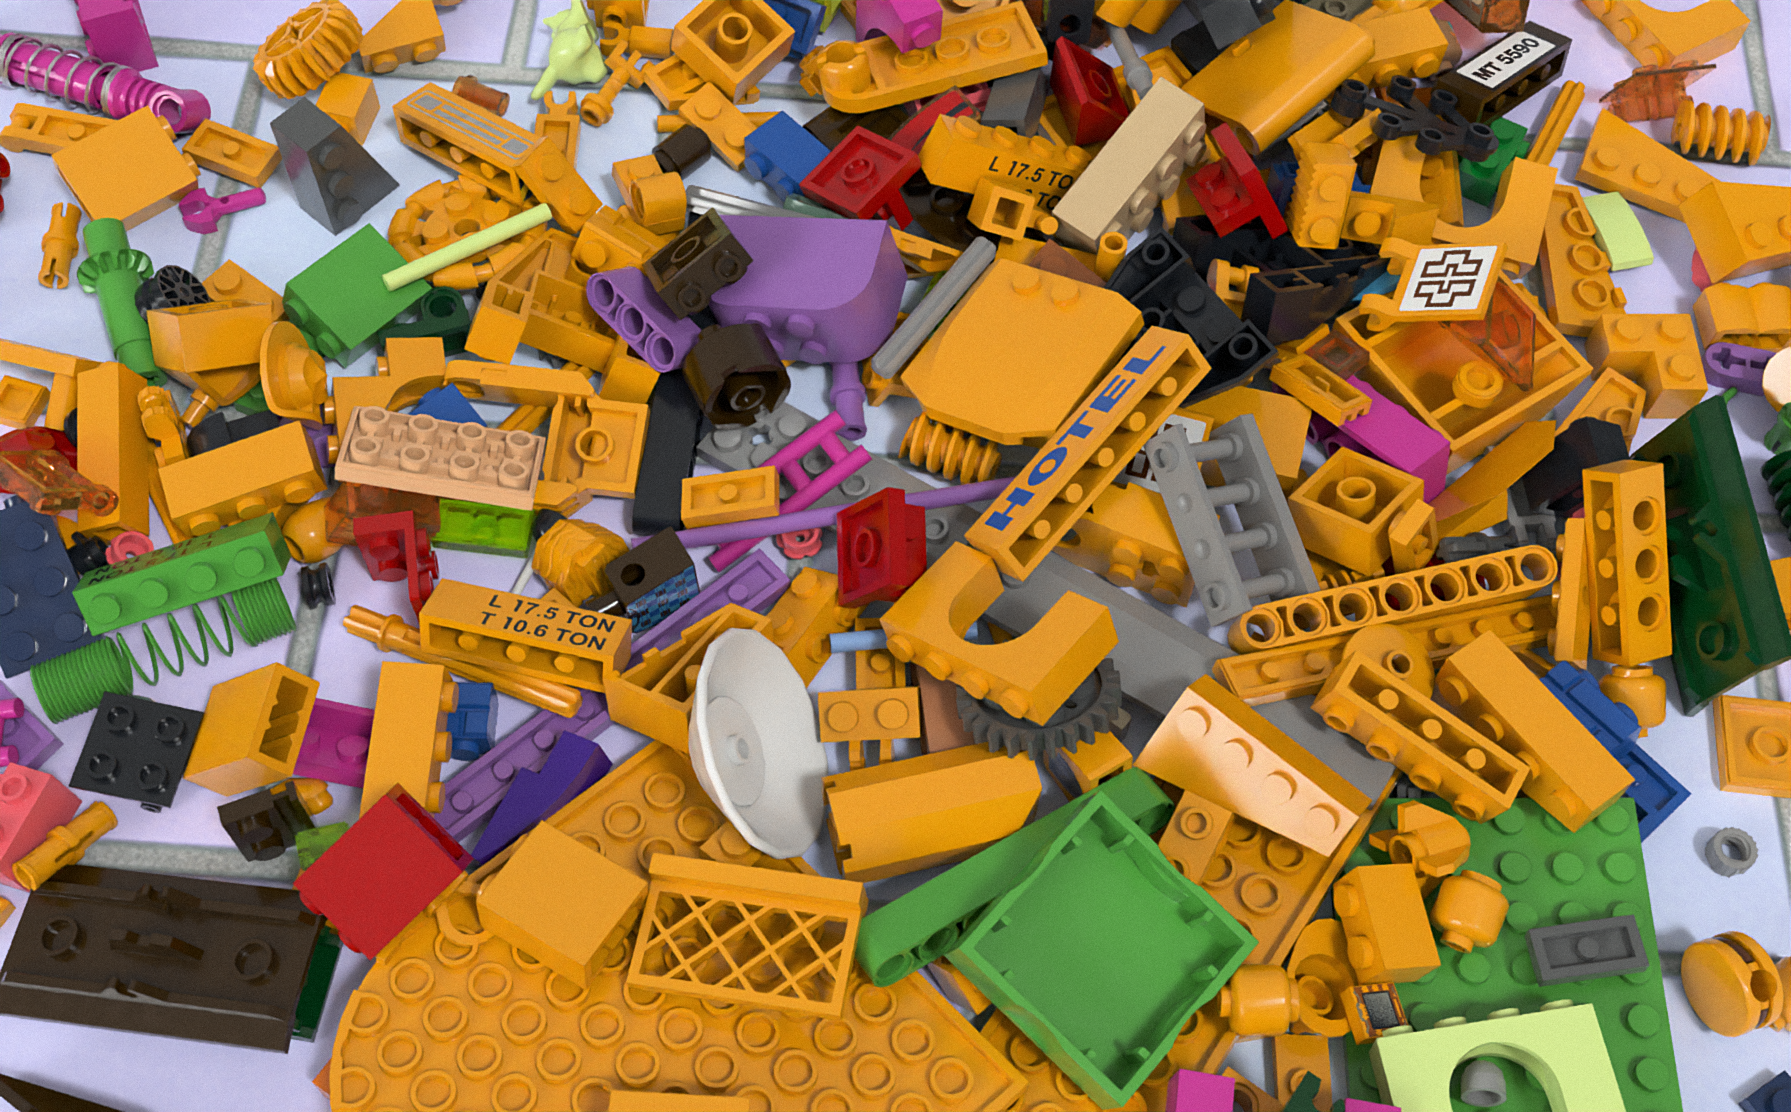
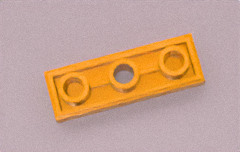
M1567 518V521H1565L1564 534H1559L1556 540L1557 560L1562 562L1560 580H1555L1552 586V604L1555 609H1558L1556 627H1551L1548 633L1547 646L1549 655L1554 656L1553 659L1557 663L1564 660L1576 670H1586L1590 632V602L1585 518Z

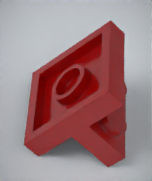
M1225 122L1210 131L1223 157L1212 164L1205 165L1197 173L1185 179L1220 238L1257 216L1272 239L1287 232L1289 229L1256 165L1228 124Z
M857 125L799 183V186L805 197L848 219L869 220L871 218L872 220H887L890 226L903 231L913 221V217L899 189L922 166V163L916 152Z
M886 487L837 512L838 607L856 609L874 600L896 603L927 571L925 507L905 504L904 489Z

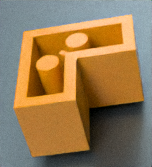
M1601 314L1584 343L1587 361L1594 368L1590 374L1592 381H1597L1609 366L1630 381H1636V385L1647 391L1642 409L1644 419H1678L1692 407L1699 404L1708 391L1690 314Z

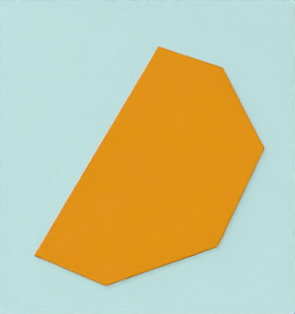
M1556 420L1526 421L1432 500L1428 505L1434 507L1436 523L1501 495L1554 449Z

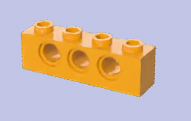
M1625 459L1582 469L1593 659L1631 667L1672 655L1663 463Z

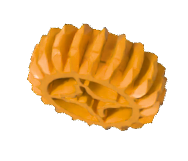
M339 0L312 2L308 7L300 8L293 16H288L287 20L278 25L272 34L266 36V42L259 46L258 53L254 57L253 69L258 74L259 80L270 92H274L279 99H292L297 95L304 96L309 90H316L323 82H329L332 75L340 72V68L345 63L351 61V55L358 51L359 43L362 41L363 28L357 22L358 18Z

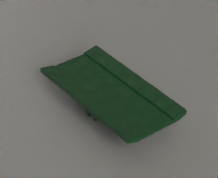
M1715 395L1692 407L1630 456V460L1663 463L1672 655L1670 657L1684 714L1688 717H1694L1708 706L1710 701L1763 670H1769L1791 660V634L1724 396Z

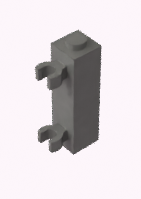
M1040 37L1047 50L1048 65L987 81L988 87H992L984 112H981V110L974 106H969L973 110V114L968 117L983 126L991 128L1003 126L1012 130L1017 135L1028 138L1035 136L1050 88L1052 61L1049 60L1051 42L1046 41L1045 37Z

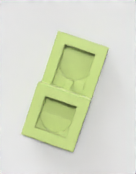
M1618 191L1582 197L1597 231L1594 235V241L1602 252L1606 251L1612 265L1609 268L1611 271L1653 264L1654 256L1644 230L1634 212Z

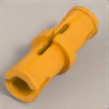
M63 202L52 206L49 231L42 236L41 249L44 255L38 280L44 286L52 289L55 275H58L57 289L65 288L68 285L71 261L78 255L79 241L76 235L82 212L71 203H67L65 217L62 216Z
M94 801L89 808L64 827L59 825L51 829L46 834V840L21 860L13 863L11 868L15 878L26 889L35 891L65 865H75L85 856V850L107 832L116 828L118 821L115 814L103 802Z

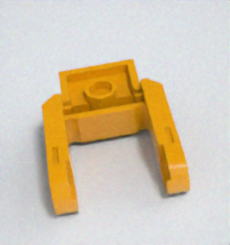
M453 360L447 363L443 388L453 383L467 399L553 408L542 468L544 480H538L532 511L422 493L421 496L424 500L435 505L450 508L537 517L539 511L545 508L553 510L568 519L593 500V495L635 499L651 412L648 404L602 400L581 372L469 360Z

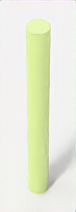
M542 203L383 274V282L389 292L394 291L551 220V211L546 203Z

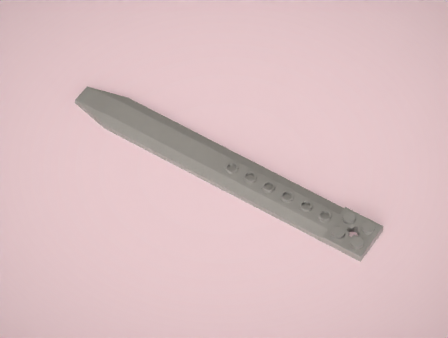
M783 402L771 414L766 408L754 415L757 422L748 427L722 430L713 426L696 446L699 458L725 473L757 468L818 423L819 420ZM759 434L769 435V439L772 441L769 444L761 442L758 446L752 445L753 437ZM836 434L849 452L858 447V445ZM818 445L797 461L811 481L834 465L821 445ZM867 451L873 460L805 510L859 502L886 487L904 489L905 494L936 488ZM783 473L779 474V503L781 504L796 493ZM966 504L925 510L927 570L955 541L973 548L964 535L982 516V513ZM837 525L823 527L837 535ZM1051 551L1023 582L998 571L1005 591L980 616L1018 638L1032 629L1068 590L1107 606L1119 642L1105 658H1112L1114 670L1120 673L1122 697L1162 720L1169 714L1185 689L1205 673L1218 682L1212 671L1216 660L1240 655ZM1311 694L1251 707L1371 798L1373 801L1366 809L1372 810L1395 772L1396 766L1390 762H1384L1373 757L1366 750L1364 744L1348 733L1339 732L1329 727L1324 722L1322 716L1310 708L1316 696Z

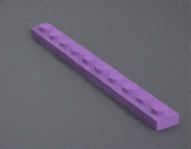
M759 548L632 643L631 658L624 672L643 662V653L654 647L659 651L664 650L682 639L681 631L729 603H734L759 614L786 592L791 586V580ZM574 687L581 692L583 703L576 716L571 718L546 709L541 711L445 783L444 808L442 813H435L434 819L459 843L493 817L521 767L538 774L540 773L564 730L592 741L616 723L610 720L605 693Z

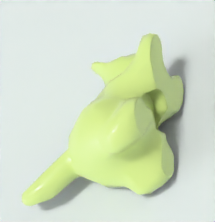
M571 0V9L567 8L552 17H546L542 20L545 25L553 30L551 34L553 41L549 48V65L533 89L531 99L539 100L559 79L576 85L584 82L598 83L606 76L608 67L604 63L605 59L599 47L595 44L599 39V33L594 20L590 19L582 0Z

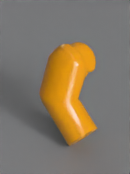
M292 777L270 789L273 795L286 791L285 783L293 780L313 815L325 811L333 804V796L326 789L329 785L318 778Z

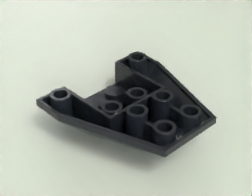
M1162 226L1125 255L1104 286V289L1118 292L1142 312L1145 324L1115 366L1151 326L1189 334L1212 368L1178 407L1186 408L1244 384L1279 355L1278 350L1249 319L1243 323L1196 273L1190 256Z

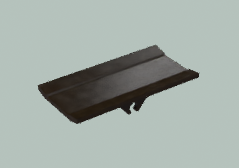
M67 864L42 883L35 891L31 890L0 971V1016L288 1054L296 1019L297 1005L320 931L324 928L327 918L324 915H317L309 910L300 899L299 890Z

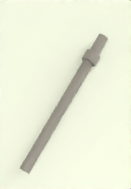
M1099 17L1124 66L1123 75L1128 86L1136 90L1140 100H1142L1153 86V75L1148 64L1139 58L1124 28L1115 26Z

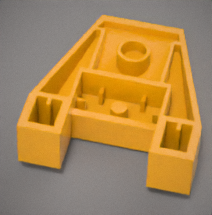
M549 228L488 281L471 323L464 350L475 353L484 360L497 361L509 365L518 343L521 342L601 372L598 396L602 400L646 404L661 372L653 369L589 304L586 286L591 275L597 272L571 257L578 238L557 229Z

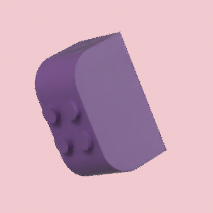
M720 215L754 260L747 266V272L740 280L732 285L725 284L711 295L712 298L708 305L722 328L736 324L758 323L763 327L781 360L805 361L811 364L857 362L878 352L889 340L895 327L908 275L887 220Z

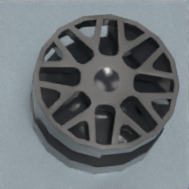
M166 265L159 269L154 278L145 281L137 288L134 295L135 305L139 314L147 324L146 310L210 302V297L202 283L188 270L177 265Z

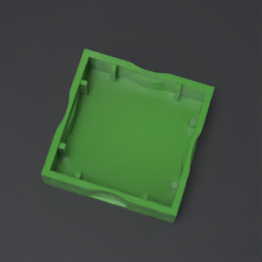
M1099 790L1083 800L944 956L1102 1110L1121 1108L1126 1104L1173 1047L1176 1037L1187 1020L1196 1010L1213 999L1257 946L1259 941L1206 890L1177 871L1163 855L1157 843L1108 796Z

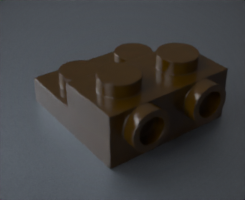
M712 207L642 264L657 294L676 316L682 320L688 314L694 315L702 311L710 303L711 295L725 284L732 285L740 280L747 272V266L754 260Z

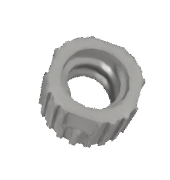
M1725 827L1723 830H1719L1707 842L1704 855L1712 870L1721 876L1730 878L1731 876L1744 874L1756 862L1758 858L1757 852L1759 851L1756 847V841L1740 828ZM1722 844L1734 846L1739 851L1741 859L1735 860L1726 856L1723 853Z

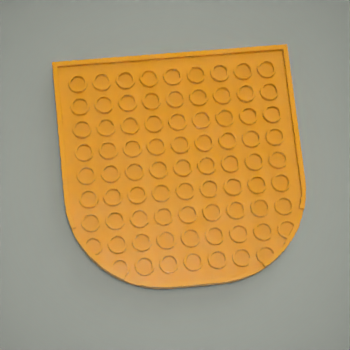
M654 740L546 819L545 822L647 881L649 892L652 878L648 871L653 852L700 859L699 847L728 818L700 785L692 767L690 755ZM533 828V829H532L531 831H529L527 834L530 835L531 832H532L535 828ZM516 841L470 874L467 881L482 884L490 874H498L509 861L511 849ZM769 857L759 867L820 876L802 857L778 860ZM454 894L449 898L446 905L451 924L456 930L469 935L478 934L485 930V928L480 926L476 896ZM663 896L658 919L667 930L693 911L685 899ZM694 901L698 908L706 903ZM726 905L721 906L705 917L718 938L745 920L737 907ZM745 908L750 916L759 911ZM424 911L418 914L375 956V964L366 974L358 990L354 989L351 993L338 1026L329 1075L331 1112H608L611 1090L750 1098L749 1112H1004L1027 1091L1030 1083L918 971L887 987H877L854 958L842 1020L631 988L627 985L626 980L642 920L641 917L588 989L585 990L496 935L482 946H479L477 939L473 943L472 948L457 947L447 941L445 935L440 932L436 916L427 917ZM774 913L757 925L771 946L797 929L790 916L781 913ZM798 916L803 924L811 919ZM826 921L810 932V934L825 954L844 941L847 923ZM700 922L673 939L685 960L713 942ZM656 925L652 939L661 934ZM752 929L725 947L738 968L765 951V948ZM804 937L778 954V957L791 976L818 959V956ZM668 943L648 956L644 974L662 977L681 964ZM720 951L692 969L701 983L710 985L717 984L733 973ZM840 957L831 962L836 971H838ZM772 959L745 977L755 992L769 993L786 981ZM824 967L798 986L808 1000L831 1003L835 981ZM688 974L678 979L693 982ZM740 981L731 987L745 990ZM793 990L784 995L798 998Z

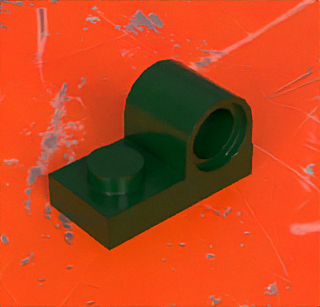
M442 286L429 290L423 296L420 302L423 320L413 323H401L392 328L377 331L383 354L386 338L442 337L444 355L449 357L468 352L464 350L470 330L471 320L460 292L454 288Z

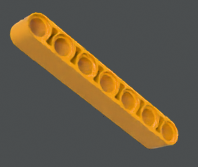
M1528 545L1255 605L1252 607L1253 610L1242 614L1230 626L1227 634L1228 644L1232 651L1243 655L1356 633L1363 627L1379 623L1397 625L1522 600L1532 596L1555 579L1558 571L1557 561L1547 548L1539 545ZM1521 564L1531 570L1533 580L1528 579L1523 574ZM1476 573L1482 575L1487 580L1489 591L1483 589L1478 584ZM1431 583L1438 585L1442 589L1445 601L1434 596L1431 591ZM1385 593H1389L1397 598L1400 603V611L1392 609L1387 604ZM1339 603H1344L1352 608L1355 613V621L1347 620L1342 616L1339 610ZM1293 613L1301 614L1308 620L1310 625L1309 632L1300 630L1295 625ZM1247 623L1255 624L1261 628L1264 634V642H1257L1248 635L1246 630Z

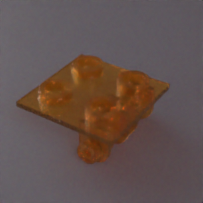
M1697 60L1680 62L1673 65L1671 69L1659 70L1658 65L1642 66L1632 70V76L1614 83L1613 89L1599 98V103L1611 102L1607 111L1626 123L1649 121L1650 118L1653 120L1675 118L1683 100H1691L1694 103L1692 96L1686 94L1685 88L1716 69L1717 66L1716 64L1698 65Z

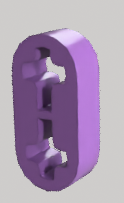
M1717 342L1707 348L1701 357L1706 381L1709 385L1723 389L1736 387L1738 392L1765 396L1762 389L1763 371L1769 359L1776 353L1728 342Z

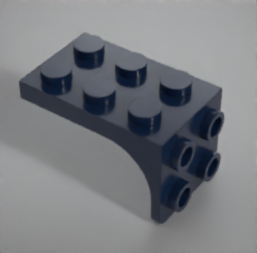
M33 491L21 493L4 500L5 509L0 510V666L6 679L30 671L31 665L40 664L41 661L45 662L46 659L50 660L51 657L56 658V655L61 656V653L66 654V651L71 652V649H80L81 646L85 647L86 644L90 645L91 642L95 643L96 640L100 641L101 638L105 639L104 633L92 636L72 592L81 579L58 525L56 512L60 511L57 501L43 495L34 496Z

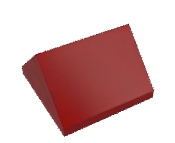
M1063 36L1056 40L1050 85L1074 146L1111 139L1131 114L1112 66Z

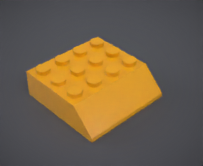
M1500 270L1484 320L1395 322L1386 330L1371 331L1366 326L1370 314H1360L1358 311L1359 306L1335 319L1330 332L1332 340L1324 348L1328 350L1333 344L1338 343L1344 347L1340 348V351L1344 353L1347 349L1351 352L1348 353L1349 357L1352 358L1356 355L1359 358L1355 361L1358 363L1362 360L1365 361L1367 364L1352 374L1353 376L1369 383L1375 391L1394 404L1404 407L1410 415L1429 428L1439 431L1445 439L1450 441L1447 474L1483 454L1487 446L1500 444L1526 421H1539L1589 376L1594 369L1502 270ZM1396 289L1382 296L1392 300ZM1467 361H1486L1494 365L1502 375L1503 387L1495 402L1487 407H1470L1462 403L1453 392V379L1459 367Z

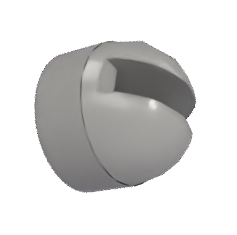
M1479 1060L1472 1062L1465 1068L1460 1081L1461 1099L1465 1103L1478 1107H1492L1506 1101V1081L1502 1071L1494 1063Z

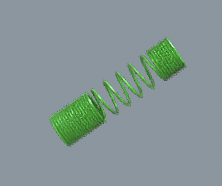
M277 578L231 592L247 634L239 624L224 596H217L226 630L229 652L225 650L217 639L197 604L192 605L202 643L204 662L199 659L188 643L174 616L168 612L167 619L177 652L179 672L169 663L148 625L143 622L141 626L152 661L154 682L142 671L122 634L117 632L116 637L121 653L112 638L106 636L105 639L101 638L100 641L96 640L95 643L91 642L90 645L86 644L85 647L81 646L80 649H71V652L66 651V654L61 653V656L56 655V658L51 657L50 660L46 659L45 662L41 661L40 664L31 665V681L44 712L52 723L59 724V722H64V720H69V718H74V716L78 717L79 714L83 715L84 712L88 713L89 710L93 711L94 708L98 709L105 691L125 696L133 695L134 686L130 662L147 684L156 686L159 680V672L154 649L171 673L176 676H182L184 662L178 636L192 658L200 666L206 667L209 654L202 624L218 649L225 656L231 657L234 648L226 612L240 635L252 647H258V644L267 643L268 640L272 641L273 638L277 639L278 636L282 637L287 632L290 634L292 631L296 632L297 627Z

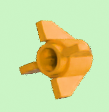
M1413 800L1397 805L1398 829H1385L1369 834V844L1384 852L1389 851L1393 864L1412 863L1422 900H1424L1448 874L1454 873L1458 867L1467 862L1471 841L1468 831L1456 818Z

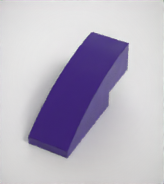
M564 730L539 774L521 767L472 851L473 861L479 867L483 866L517 841L523 834L535 828L541 820L545 821L605 777L613 763L600 745Z

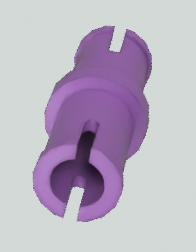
M858 361L851 363L829 362L833 379V386L830 389V402L836 407L837 413L846 423L837 433L849 441L859 440L865 437L867 426L865 425L863 411L866 389L860 383Z

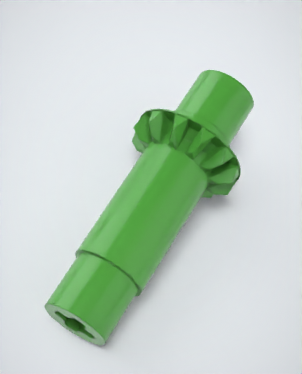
M115 218L94 220L83 228V237L89 258L84 260L77 269L79 284L82 285L85 293L97 294L114 358L119 363L126 365L130 370L146 378L148 386L159 385V387H162L167 382V374L154 364L149 325L140 316L135 305L134 296L137 288L154 274L152 261L144 252L131 249L122 221Z

